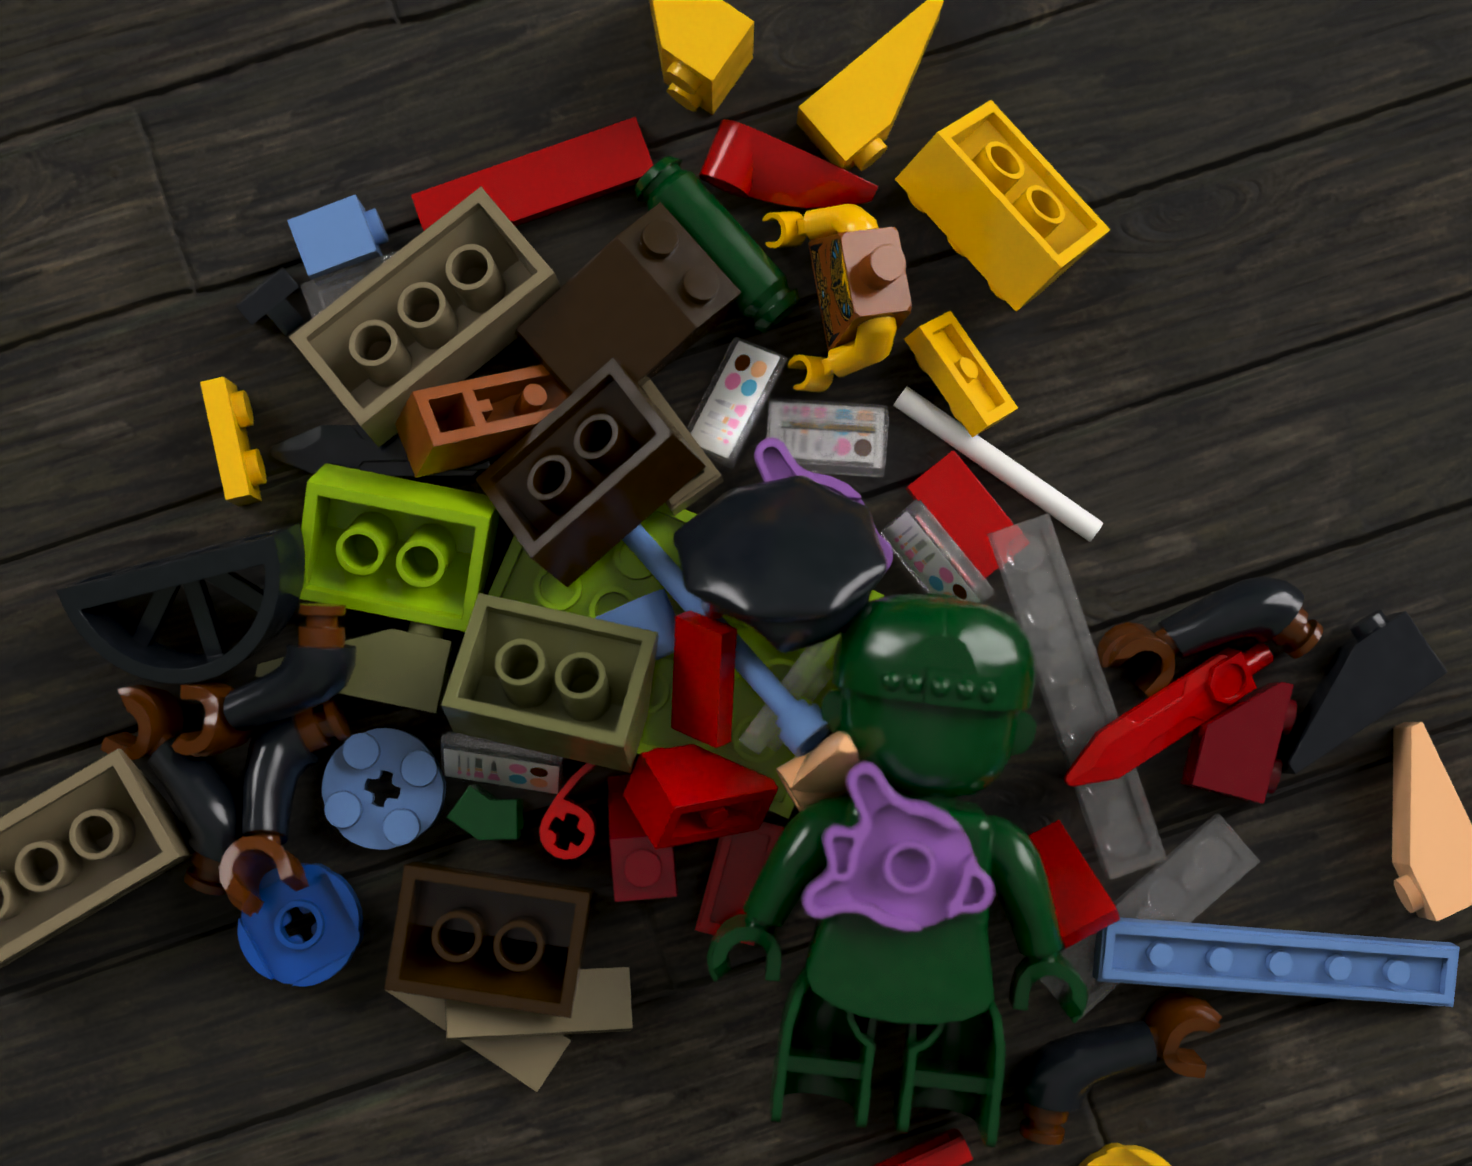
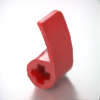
M586 763L555 796L542 818L539 829L540 841L545 850L554 857L565 860L577 858L587 852L596 840L598 827L593 813L584 805L568 798V796L580 781L598 765ZM569 814H573L580 818L577 828L585 833V836L581 843L573 840L570 842L569 847H566L558 842L561 833L553 828L557 818L565 821L568 819Z

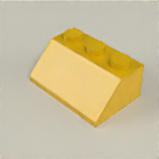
M992 100L938 131L895 178L907 192L910 202L918 210L926 213L947 236L951 247L973 264L987 280L992 292L1000 299L1006 301L1015 312L1044 291L1110 231L1107 225Z

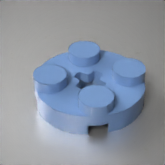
M376 728L352 735L333 753L324 771L322 797L327 820L349 841L365 848L388 850L413 842L434 825L444 806L446 781L443 771L440 769L438 759L422 739L403 730ZM383 771H388L393 774L392 784L400 787V795L397 799L387 798L384 806H380L374 802L375 793L368 790V784L370 779H380Z

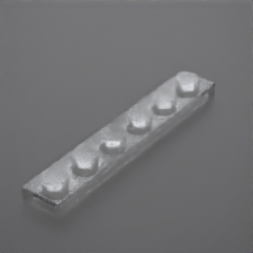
M1047 513L988 533L987 535L1017 622L1030 640L1035 659L1036 678L1064 760L1069 769L1094 733L1118 718V714L1050 515ZM1136 768L1119 779L1074 786L1105 878L1112 880L1167 860Z

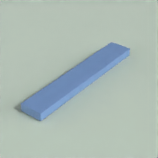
M1120 917V920L1096 933L1092 977L1102 982L1453 1007L1460 947L1451 942Z

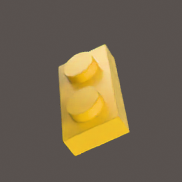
M951 310L919 326L904 338L914 353L920 368L930 376L948 402L954 417L964 425L972 438L1002 421L1018 409Z
M224 376L201 381L202 394L225 500L237 506L260 502L262 499L259 485L266 484L267 479L260 451L258 448L251 450L246 427L254 425L249 397L245 390L238 391L237 386Z

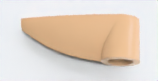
M836 731L819 742L809 753L791 759L776 768V771L787 793L800 812L808 805L826 798H836L849 791L846 782L847 774L855 764L859 763V757L848 734Z

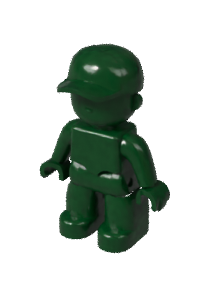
M927 593V595L894 594L871 600L863 606L839 637L833 658L832 683L840 689L830 690L822 699L823 720L828 722L826 727L833 733L840 731L848 734L858 752L859 762L868 761L875 764L895 792L908 799L928 802L948 812L960 824L969 839L978 866L990 876L994 884V892L997 894L1007 915L1019 953L1026 955L1015 967L1010 981L1008 1000L1013 1009L1028 1010L1029 994L1032 985L1038 979L1045 976H1055L1063 979V986L1057 1001L1075 1024L1084 1014L1088 1002L1087 987L1072 963L1058 952L1063 948L1048 878L1039 851L1027 833L1009 820L995 815H986L981 807L975 803L956 800L957 797L974 795L987 788L1001 775L1010 757L1025 753L1033 742L1036 734V723L1029 713L1022 711L1028 710L1031 707L1036 681L1035 659L1030 640L1013 617L990 605L959 599V596ZM850 792L844 798H826L808 805L788 822L769 854L742 908L747 914L736 915L726 920L711 940L707 961L708 971L714 982L731 970L728 951L735 944L742 941L757 942L764 948L767 953L765 980H780L782 963L780 940L774 929L776 926L781 927L792 909L801 898L805 887L819 873L827 869V857L823 844L824 830L833 824L852 827L858 823L859 813ZM989 906L979 913H961L951 919L947 917L934 925L923 927L922 931L902 932L884 927L869 917L857 913H839L824 919H817L808 947L806 965L793 980L783 1008L770 1091V1121L780 1123L784 1095L809 1093L830 1096L849 1103L853 1107L856 1127L866 1128L875 1050L874 1036L876 1022L879 1019L894 1023H907L903 1063L897 1074L893 1116L897 1132H908L911 1108H939L971 1117L976 1122L984 1146L995 1148L1004 1079L1005 1041L1001 1015L994 1001L987 933Z

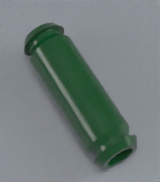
M672 156L661 159L637 182L635 186L637 200L642 201L645 199L648 211L660 202L741 291L733 306L742 317L753 319L755 322L753 329L764 333L768 332L800 302L798 289L795 288L791 291L788 288L786 275L693 172L681 169V159Z

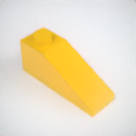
M926 0L798 107L796 123L830 163L846 171H849L856 165L860 171H863L878 160L888 147L884 141L888 138L936 27L943 6V0Z

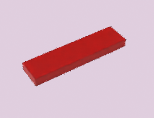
M633 117L414 193L411 197L423 231L480 187L484 189L513 225L517 226L637 184L640 178L653 166L637 118Z

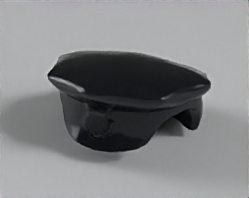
M803 475L729 489L674 533V545L679 554L685 589L690 594L701 599V607L705 615L709 619H720L723 615L740 620L756 630L782 653H789L818 645L844 631L851 620L869 601L872 590L887 571V561L879 543L870 509Z

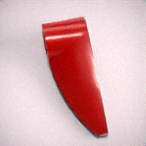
M727 119L721 120L699 174L703 181L733 195L752 197L771 203L802 208H825L843 204L856 205L871 202L879 187L793 145L745 124Z

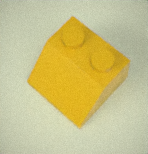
M649 0L664 83L669 85L667 89L668 94L679 104L691 111H696L700 106L713 115L753 59L754 21L723 0Z

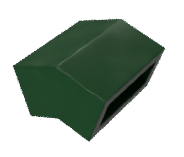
M479 784L469 785L447 816V818L478 840L518 839L524 836L523 798L498 799Z

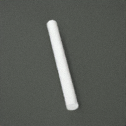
M908 386L905 387L893 406L1090 542L1102 527L1103 522L980 436L976 435L972 438L964 425Z

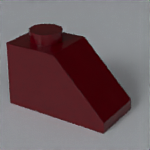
M631 775L608 776L609 838L615 902L677 897L678 883L674 846L657 850L654 848L623 796Z

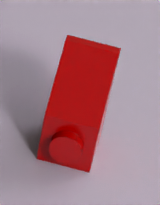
M695 744L671 748H655L647 752H641L623 796L657 850L759 830L779 788L774 780Z

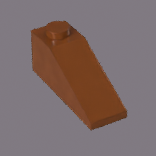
M541 364L412 391L395 426L414 476L417 478L470 466L508 451L570 395Z

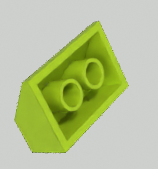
M325 463L307 481L301 525L305 549V575L300 599L323 604L346 605L348 609L466 632L478 593H484L494 555L500 514L487 495Z

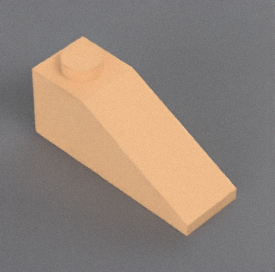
M1404 722L1393 727L1392 863L1399 878L1394 880V887L1402 904L1410 913L1416 912L1420 918L1437 922L1472 905V824L1423 722Z

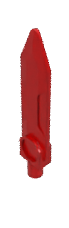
M1259 642L1243 653L1240 650L1226 648L1096 731L1066 772L1064 782L1074 787L1121 778L1256 689L1257 687L1252 675L1273 662L1272 652L1264 643Z

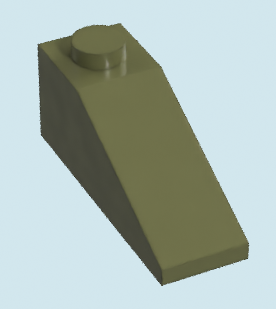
M413 621L409 623L408 632L388 629L345 641L346 645L356 646L355 668L347 686L339 693L443 714L444 710L441 704L453 671L458 643L444 640L446 628ZM285 657L258 664L255 676L262 677L281 665Z

